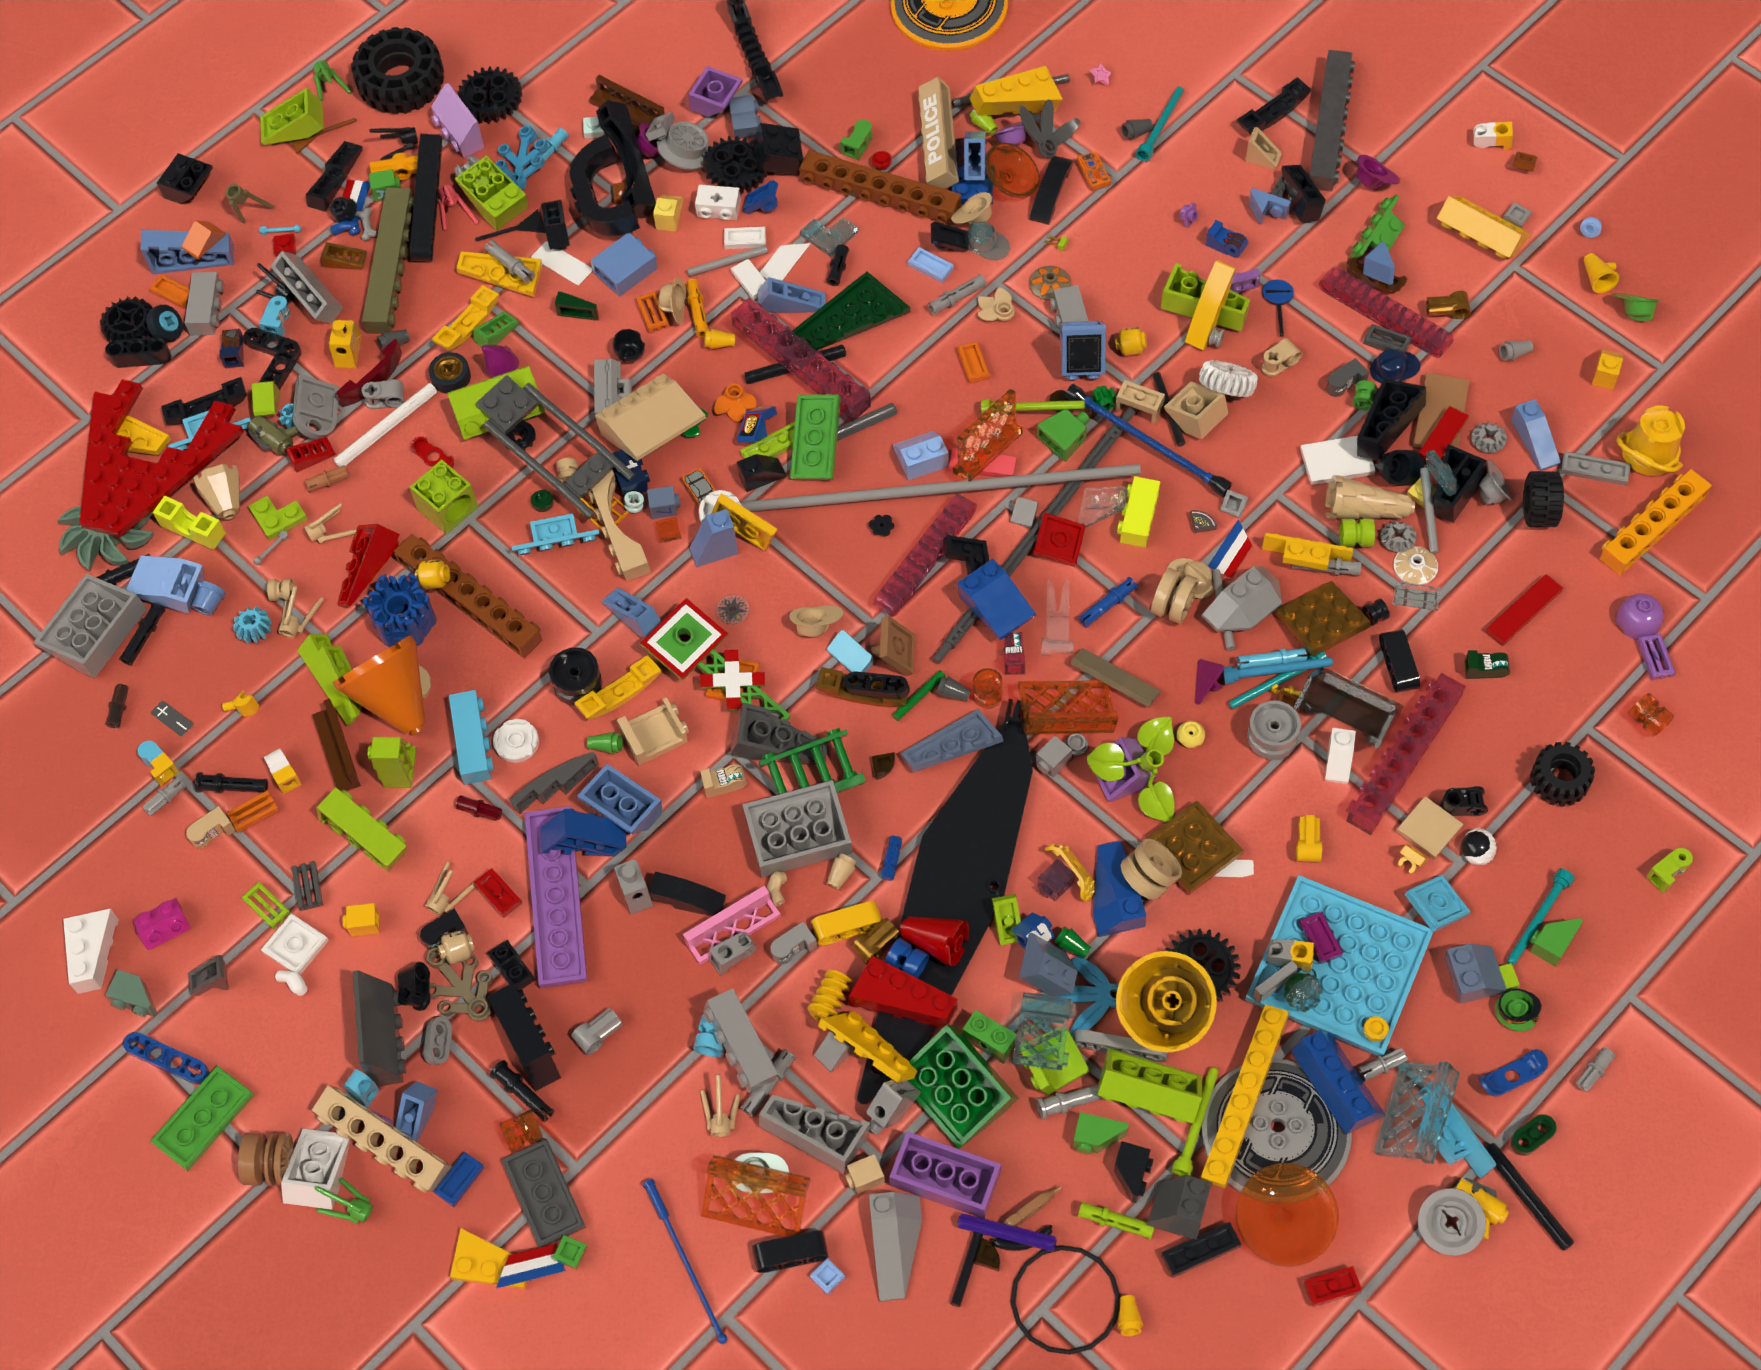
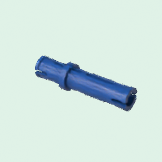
M1128 577L1116 588H1111L1105 597L1078 616L1080 623L1085 622L1083 626L1088 628L1090 624L1113 606L1121 604L1127 595L1138 588L1136 582L1134 581L1131 584L1133 579Z

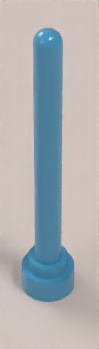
M1328 657L1238 670L1237 667L1226 666L1224 667L1223 675L1225 685L1234 684V681H1239V678L1330 667L1334 661Z

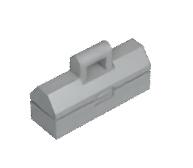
M614 359L594 360L596 415L603 411L604 408L611 406L622 397L632 393V381L630 379H622L620 361ZM619 388H623V393L619 394Z

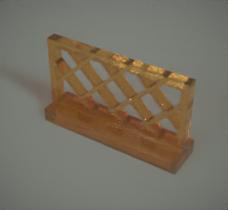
M1009 389L957 437L958 463L953 466V474L971 482L1023 434V427L1016 424L1015 391Z
M1102 681L1018 682L1025 720L1023 726L1025 734L1114 733L1119 718L1117 712H1114L1109 687ZM1093 688H1102L1103 694L1099 697L1091 690ZM1025 689H1033L1038 694L1033 698L1025 692ZM1055 689L1060 694L1055 698L1047 690ZM1078 689L1082 694L1076 697L1069 690ZM1041 696L1051 702L1047 707L1037 701ZM1065 696L1073 701V703L1067 706L1060 699ZM1088 696L1095 702L1090 706L1082 701V699ZM1100 704L1107 709V712H1098L1095 708ZM1034 705L1042 712L1030 713L1029 708ZM1056 705L1064 712H1053L1050 709ZM1079 705L1086 712H1076L1073 708Z
M716 1155L713 1156L707 1167L706 1174H708L701 1217L786 1237L800 1234L810 1177ZM714 1177L723 1178L728 1186L718 1191L713 1184ZM740 1183L747 1184L752 1192L742 1197L735 1186ZM765 1188L772 1190L776 1196L775 1199L768 1203L760 1194V1191ZM731 1189L738 1201L729 1206L722 1197V1194ZM789 1194L800 1196L799 1204L792 1209L784 1199ZM755 1195L762 1207L753 1212L746 1200ZM716 1198L724 1208L720 1212L709 1210L710 1202ZM778 1201L787 1211L779 1217L770 1208L771 1205ZM741 1204L748 1215L744 1218L737 1217L732 1209ZM763 1210H766L772 1219L767 1224L761 1223L756 1216ZM790 1215L795 1223V1229H786L780 1220Z

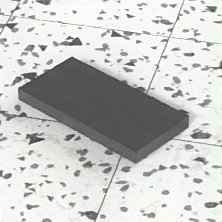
M547 1139L502 1159L539 1248L561 1240L564 1235L569 1236L586 1228Z

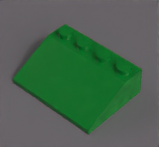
M946 1025L909 1061L917 1070L914 1079L908 1081L921 1091L916 1100L958 1149L962 1148L998 1119L1019 1099L954 1025Z

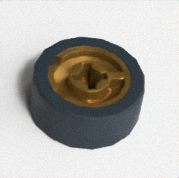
M454 352L442 353L430 363L429 375L436 390L448 393L466 387L471 379L470 368L467 360L462 355Z

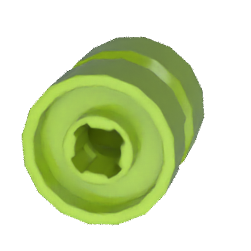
M1363 518L1358 523L1355 519H1341L1340 545L1355 547L1358 543L1361 547H1373L1375 542L1374 519Z

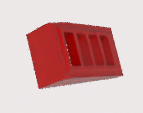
M327 437L285 449L296 472L336 455ZM325 446L327 451L323 452L321 447ZM317 449L318 453L314 454L313 450Z

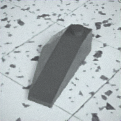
M743 703L733 732L730 754L751 760H763L762 756L768 753L775 752L778 755L819 739L806 731L794 728L789 725V721L785 719L782 721L771 714L770 710L764 707ZM828 744L820 746L825 762ZM811 749L798 754L801 764L816 765ZM789 758L778 761L784 763H791Z

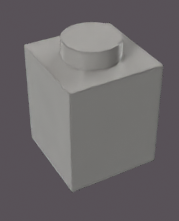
M1056 736L1036 753L1038 769L1044 774L1048 773L1052 778L1072 760V749Z

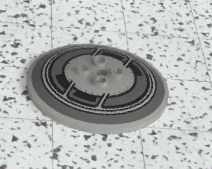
M1283 1059L1272 1060L1227 1183L1237 1192L1256 1201L1270 1204H1291L1316 1196L1336 1180L1350 1152L1352 1132L1347 1135L1344 1133L1299 1063ZM1242 1065L1225 1075L1212 1091L1201 1126L1202 1140L1207 1157H1209ZM1275 1121L1281 1122L1285 1130L1280 1133L1274 1132L1271 1129V1123Z

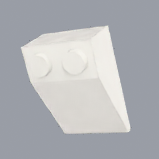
M302 1129L289 1166L281 1182L283 1203L332 1210L335 1200L317 1192L314 1188L319 1186L338 1195L341 1184L339 1179L343 1175L351 1137L346 1139L334 1132Z

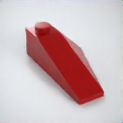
M379 524L358 525L350 547L353 557L351 562H348L346 565V570H348L349 574L342 583L338 606L351 607L392 556L393 551L398 547L400 534Z

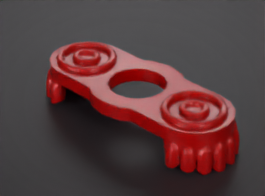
M418 436L412 440L411 448L413 452L423 459L426 465L434 466L442 459L452 469L454 468V458L452 455L450 457L445 455L442 449L431 445L426 437ZM430 453H439V459L436 461L428 460Z

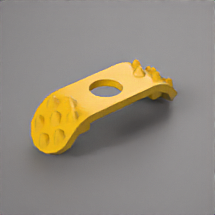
M1051 844L1045 847L1046 852H1054L1056 856L1061 855L1079 878L1077 883L1081 888V900L1089 901L1095 892V881L1073 852L1069 850V846L1063 847L1062 844L1057 846Z

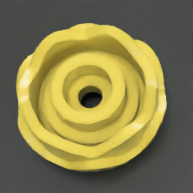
M1186 721L1178 727L1176 737L1183 746L1195 748L1204 742L1205 730L1196 721Z

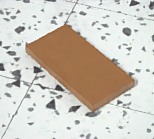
M1426 373L1424 386H1426V406L1420 411L1413 443L1414 448L1421 449L1449 406L1464 413L1470 380ZM1461 431L1451 444L1456 448L1459 445Z

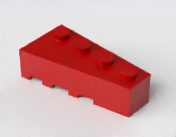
M874 956L870 958L849 995V1004L852 1007H863L877 1013L884 1012L902 1019L905 1017L916 1020L919 1023L940 1028L949 1025L958 1009L957 998Z

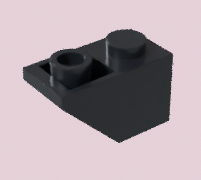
M1122 1141L1114 1173L1131 1202L1137 1203L1138 1196H1144L1147 1182L1143 1181L1145 1172L1150 1174L1154 1159L1149 1158L1151 1149Z

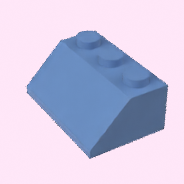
M606 764L577 795L578 799L631 835L648 830L663 814L661 799L609 764Z

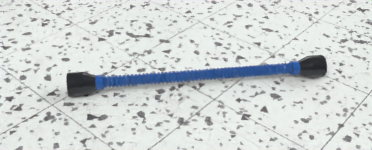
M1074 383L1067 389L1064 395L1066 400H1084L1085 408L1092 409V411L1140 439L1143 443L1145 442L1150 447L1152 446L1154 450L1159 453L1161 452L1170 460L1175 461L1180 466L1182 465V467L1196 474L1201 479L1203 478L1204 482L1216 494L1224 497L1227 490H1230L1232 486L1231 481L1224 477L1213 475L1210 472L1206 473L1197 465L1194 466L1192 462L1093 402L1083 389Z

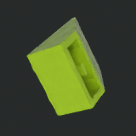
M487 155L455 178L482 217L496 231L528 208L526 194Z

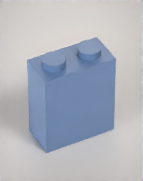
M627 233L592 258L591 265L593 273L620 297L657 270V257L651 249L648 250L644 247L638 237H633L630 233Z

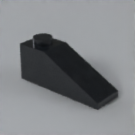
M1282 165L1281 170L1292 210L1301 222L1319 221L1326 199L1301 165Z
M562 200L541 203L549 250H562L570 246Z

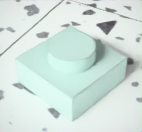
M598 117L583 118L585 139L599 138L605 135V132L600 127Z

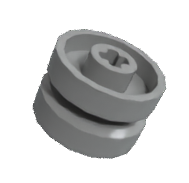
M1267 701L1259 704L1252 712L1247 731V740L1252 751L1259 757L1268 760H1280L1289 756L1295 750L1301 729V721L1297 711L1289 704L1281 701Z

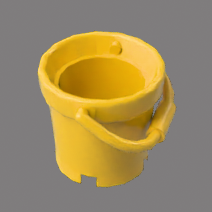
M1653 406L1648 408L1633 430L1628 433L1621 432L1617 436L1616 442L1622 449L1624 460L1626 463L1631 464L1630 467L1640 474L1661 476L1669 472H1677L1683 467V464L1679 462L1681 454L1680 442L1685 429V423L1680 413L1676 411L1674 414L1668 411L1670 407Z

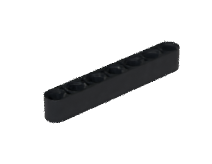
M420 134L410 243L411 261L433 260L442 156L441 134Z

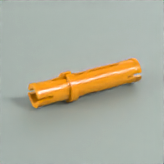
M689 279L685 282L688 292L687 302L692 310L696 335L699 338H704L705 330L709 331L703 307L704 298L700 293L698 280Z

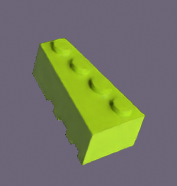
M335 787L316 807L318 820L324 825L328 822L333 828L332 830L339 836L343 833L347 835L346 839L356 849L364 848L363 853L369 859L389 872L406 854V841L400 835L390 833L387 830L389 827L382 820L378 819L376 821L370 816L371 812L364 805L360 804L358 806L352 801L353 797L347 791H340Z

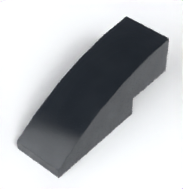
M656 871L649 891L650 898L653 901L672 904L675 909L714 916L721 912L726 899L725 894Z

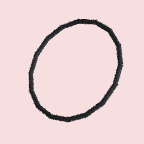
M1060 1245L1056 1246L1054 1251H1039L1023 1264L1013 1281L1011 1306L1016 1324L1029 1341L1048 1352L1071 1355L1090 1350L1108 1337L1118 1319L1120 1293L1115 1276L1102 1259L1083 1248ZM1060 1250L1079 1252L1098 1262L1110 1277L1116 1296L1114 1316L1105 1332L1089 1345L1071 1350L1049 1347L1032 1337L1020 1321L1016 1306L1018 1282L1027 1266L1044 1254Z

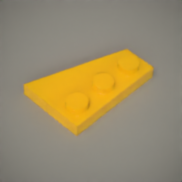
M128 415L117 432V435L130 437L132 444L128 449L129 452L159 455L171 440L168 434Z
M461 1228L450 1278L456 1281L497 1286L507 1258L511 1253ZM527 1281L505 1287L525 1290Z

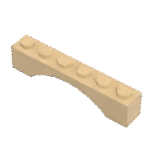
M612 470L588 493L592 504L597 503L598 505L595 512L599 522L604 521L605 526L601 527L606 539H611L612 544L608 545L612 557L617 556L619 562L615 563L619 575L624 574L628 582L651 573L641 544L631 540L622 533L613 520L612 500L618 483Z

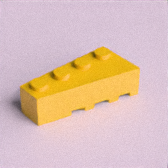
M1046 66L975 85L969 98L977 115H1001L1003 112L1020 114V106L1026 107L1032 113H1040L1048 99L1052 101L1053 110L1056 112L1063 100Z

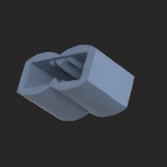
M752 95L732 98L729 102L735 138L736 136L739 138L755 136L761 123L760 116L756 117V113H759L757 100L753 101Z

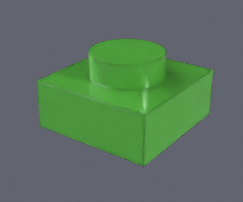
M564 1235L553 1259L577 1270L587 1249V1244Z

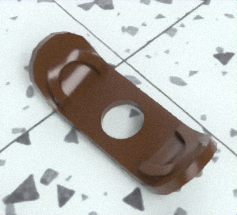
M1355 257L1349 258L1347 261V272L1352 280L1385 293L1400 291L1408 280L1406 276H1394L1393 284L1391 285L1383 282L1373 283L1369 280V276L1363 274L1364 264L1359 263Z

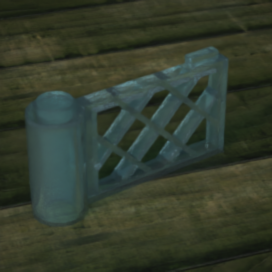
M1028 992L1023 993L1013 1064L1062 1070V1066L1067 1067L1069 1053L1064 1051L1069 1019L1075 1017L1076 1004H1072V998ZM1025 1019L1036 1020L1037 1023L1030 1025ZM1054 1022L1063 1025L1055 1029L1050 1024ZM1044 1027L1048 1033L1041 1035L1036 1031ZM1031 1034L1035 1039L1028 1042L1023 1037ZM1055 1037L1059 1042L1052 1045L1047 1040ZM1041 1043L1046 1049L1039 1052L1034 1046ZM1026 1050L1032 1054L1029 1057L1019 1055V1053ZM1052 1053L1058 1061L1046 1059L1045 1056Z

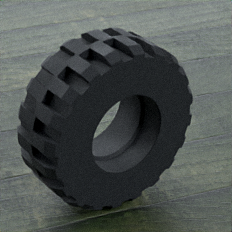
M393 27L389 30L383 29L375 35H370L365 42L359 45L351 64L353 78L362 100L366 101L372 108H377L378 111L384 113H410L412 110L423 108L426 103L429 104L434 99V96L439 93L444 82L443 64L439 50L433 40L418 30L413 31L411 28L406 27L404 29ZM394 67H411L408 71L399 75L385 74Z

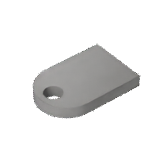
M298 375L295 385L293 421L302 434L309 438L321 439L327 437L334 430L338 410V400L335 393L339 390V386ZM309 424L316 425L318 431L311 429Z

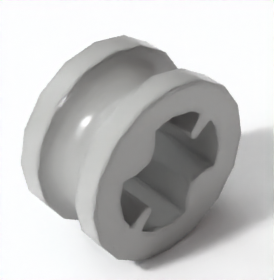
M1217 327L1213 328L1208 345L1212 346L1214 344L1216 348H1219L1225 330L1221 329V331H1218Z

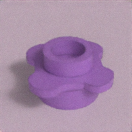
M1196 203L1185 205L1180 211V220L1185 222L1184 226L1189 227L1198 218Z

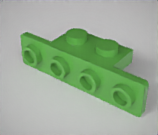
M1397 195L1391 198L1387 197L1380 203V210L1371 217V224L1360 234L1362 237L1351 248L1352 253L1349 258H1358L1364 254L1369 245L1374 249L1381 242H1385L1388 251L1390 250L1405 226L1391 212L1399 199Z

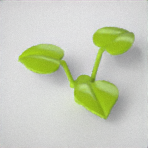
M1159 717L1144 723L1138 730L1137 741L1139 745L1147 748L1146 753L1140 758L1123 762L1124 753L1118 745L1103 743L1087 756V762L1097 777L1108 782L1120 780L1124 776L1123 766L1139 763L1142 769L1151 771L1148 780L1149 788H1145L1139 793V807L1146 816L1163 822H1169L1173 818L1175 808L1173 793L1164 782L1160 781L1154 785L1152 784L1155 774L1158 773L1157 768L1164 762V755L1170 753L1174 746L1172 718Z

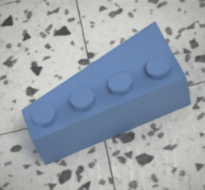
M141 230V251L152 275L234 265V244L229 233L225 232V236L202 257L197 259L182 249V244L189 231Z

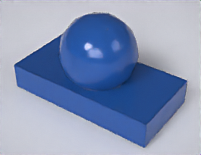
M771 180L747 194L743 211L747 214L759 208L767 213L774 211L778 206V200L775 196L778 183Z

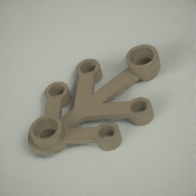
M438 948L430 949L426 956L429 965L432 968H439L454 986H438L435 983H430V990L433 988L437 989L434 994H430L431 1000L437 999L439 996L462 997L468 1003L452 1004L451 1001L444 1000L439 1004L441 1014L445 1017L451 1016L453 1013L469 1014L470 1018L474 1021L486 1020L492 1012V1006L486 1000L488 986L493 982L491 973L484 970L478 974L479 987L477 997H475L471 992L474 969L479 965L476 955L471 954L470 959L475 960L472 965L467 964L468 960L463 961L465 967L463 979L461 980L448 965L446 958L435 963V958L440 957ZM483 976H489L487 981H481ZM445 1006H451L448 1011H443ZM478 1008H484L482 1013H476Z

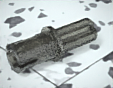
M117 684L112 701L108 704L109 713L105 725L110 728H120L123 711L127 708L125 705L129 690L127 685Z

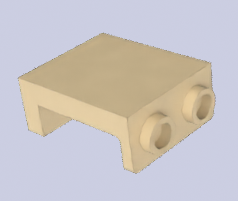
M667 697L662 699L663 705L630 721L625 716L617 719L619 730L639 766L688 743L686 735L689 733L688 727L684 720L680 721L678 719L679 711L674 702L670 704Z

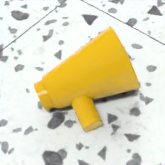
M1594 253L1587 254L1584 257V265L1593 291L1602 294L1612 290L1619 281V275L1615 271L1616 263H1605Z

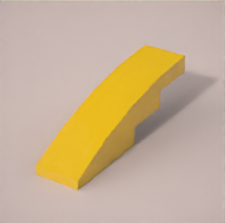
M1219 260L1215 261L1192 318L1185 340L1186 343L1201 350L1207 348L1212 329L1216 327L1221 308L1226 303L1236 271L1235 267Z

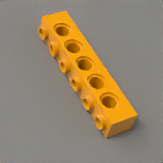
M1692 469L1685 475L1680 474L1674 481V485L1671 488L1667 486L1660 493L1658 500L1655 501L1653 499L1650 501L1642 514L1637 513L1628 527L1623 526L1617 532L1616 538L1613 541L1609 539L1601 548L1603 552L1600 560L1621 576L1707 497L1712 485Z

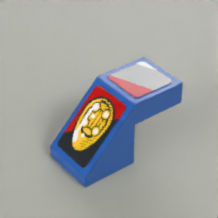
M756 407L747 411L737 437L738 442H757L768 437L765 420L777 415L776 407Z

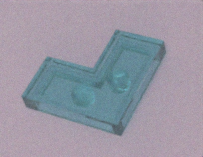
M844 217L830 229L813 219L800 230V235L829 257L835 254L837 245H845L858 233V227Z

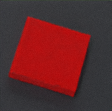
M1044 512L1033 554L1075 567L1086 525Z

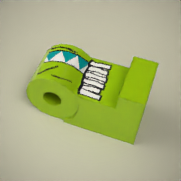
M1677 848L1653 866L1646 877L1664 894L1675 882L1673 877L1687 871L1693 861V856L1689 850Z

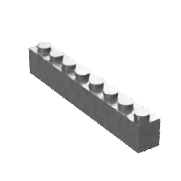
M1328 50L1309 175L1318 190L1332 192L1333 184H1338L1340 171H1336V167L1340 168L1342 155H1338V151L1342 152L1344 139H1340V137L1345 136L1346 123H1343V120H1347L1349 109L1345 107V104H1349L1351 92H1347V89H1351L1353 77L1349 76V74H1353L1355 61H1351L1352 52Z

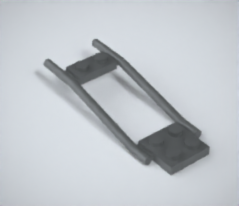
M506 375L476 402V406L490 418L483 426L555 487L588 519H591L595 512L581 499L610 473L613 467L629 481L635 477V474L604 445L543 396L530 383H527L522 389ZM539 403L597 451L565 481V484L505 435L532 412Z

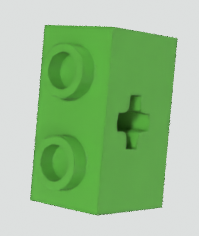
M977 1010L974 1011L962 1029L963 1035L973 1046L1003 1064L1017 1045L1016 1033Z

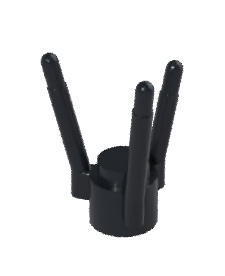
M415 127L369 129L370 133H388L380 135V138L400 137L402 144L406 143V146L387 154L380 160H387L397 153L413 149L414 144L418 143Z
M257 264L277 284L275 287L276 295L283 296L287 303H291L296 296L283 281L278 280L263 265ZM256 290L257 294L270 299L275 297V295Z

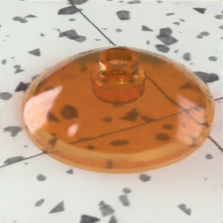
M998 143L987 152L985 156V169L990 181L999 191L1014 198H1026L1036 191L1040 181L1039 171L1034 160L1023 149L1010 143Z

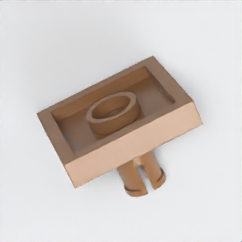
M890 616L881 618L880 645L872 646L871 653L876 659L881 658L905 676L914 674L915 634Z

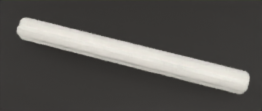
M431 383L424 386L334 458L335 464L338 467L346 466L437 393L436 388Z

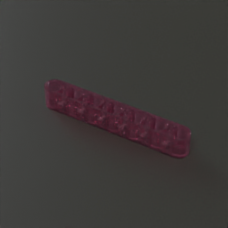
M1332 267L1319 282L1320 289L1327 295L1386 329L1412 337L1411 344L1433 357L1440 358L1454 341L1453 336L1445 329L1338 267Z
M956 494L879 591L873 606L891 617L896 616L945 553L943 539L946 535H959L974 515L977 504L960 494Z

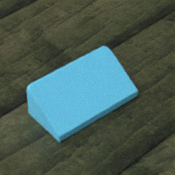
M843 629L826 649L850 672H866L874 665L873 656Z

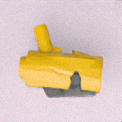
M1461 1178L1456 1189L1471 1194L1480 1203L1486 1219V1228L1482 1239L1488 1240L1490 1223L1494 1226L1498 1222L1503 1224L1510 1211L1505 1209L1507 1204L1497 1198L1496 1190L1469 1178Z

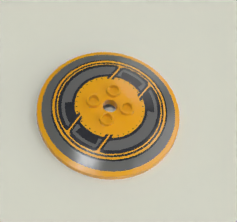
M891 0L892 17L902 34L920 46L940 51L963 50L985 42L1000 29L1008 11V0Z

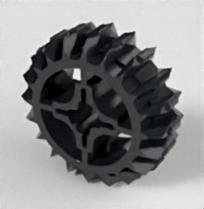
M127 296L125 300L119 298V302H111V307H105L106 312L101 313L102 319L99 320L101 332L105 339L111 342L115 340L152 337L146 324L147 314L153 308L152 305L144 299L139 300L136 296L132 300Z

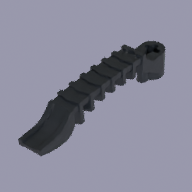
M726 0L735 34L738 36L742 51H744L745 58L748 60V66L751 68L758 88L761 89L765 100L769 101V99L778 96L783 97L774 70H771V64L768 62L767 57H765L764 51H762L761 43H759L758 36L755 34V28L752 27V21L745 0Z

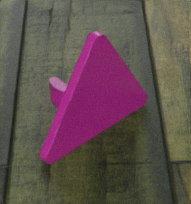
M1199 659L1195 696L1196 704L1202 702L1210 689L1215 692L1222 689V685L1217 684L1216 681L1223 678L1221 674L1224 670L1223 665Z

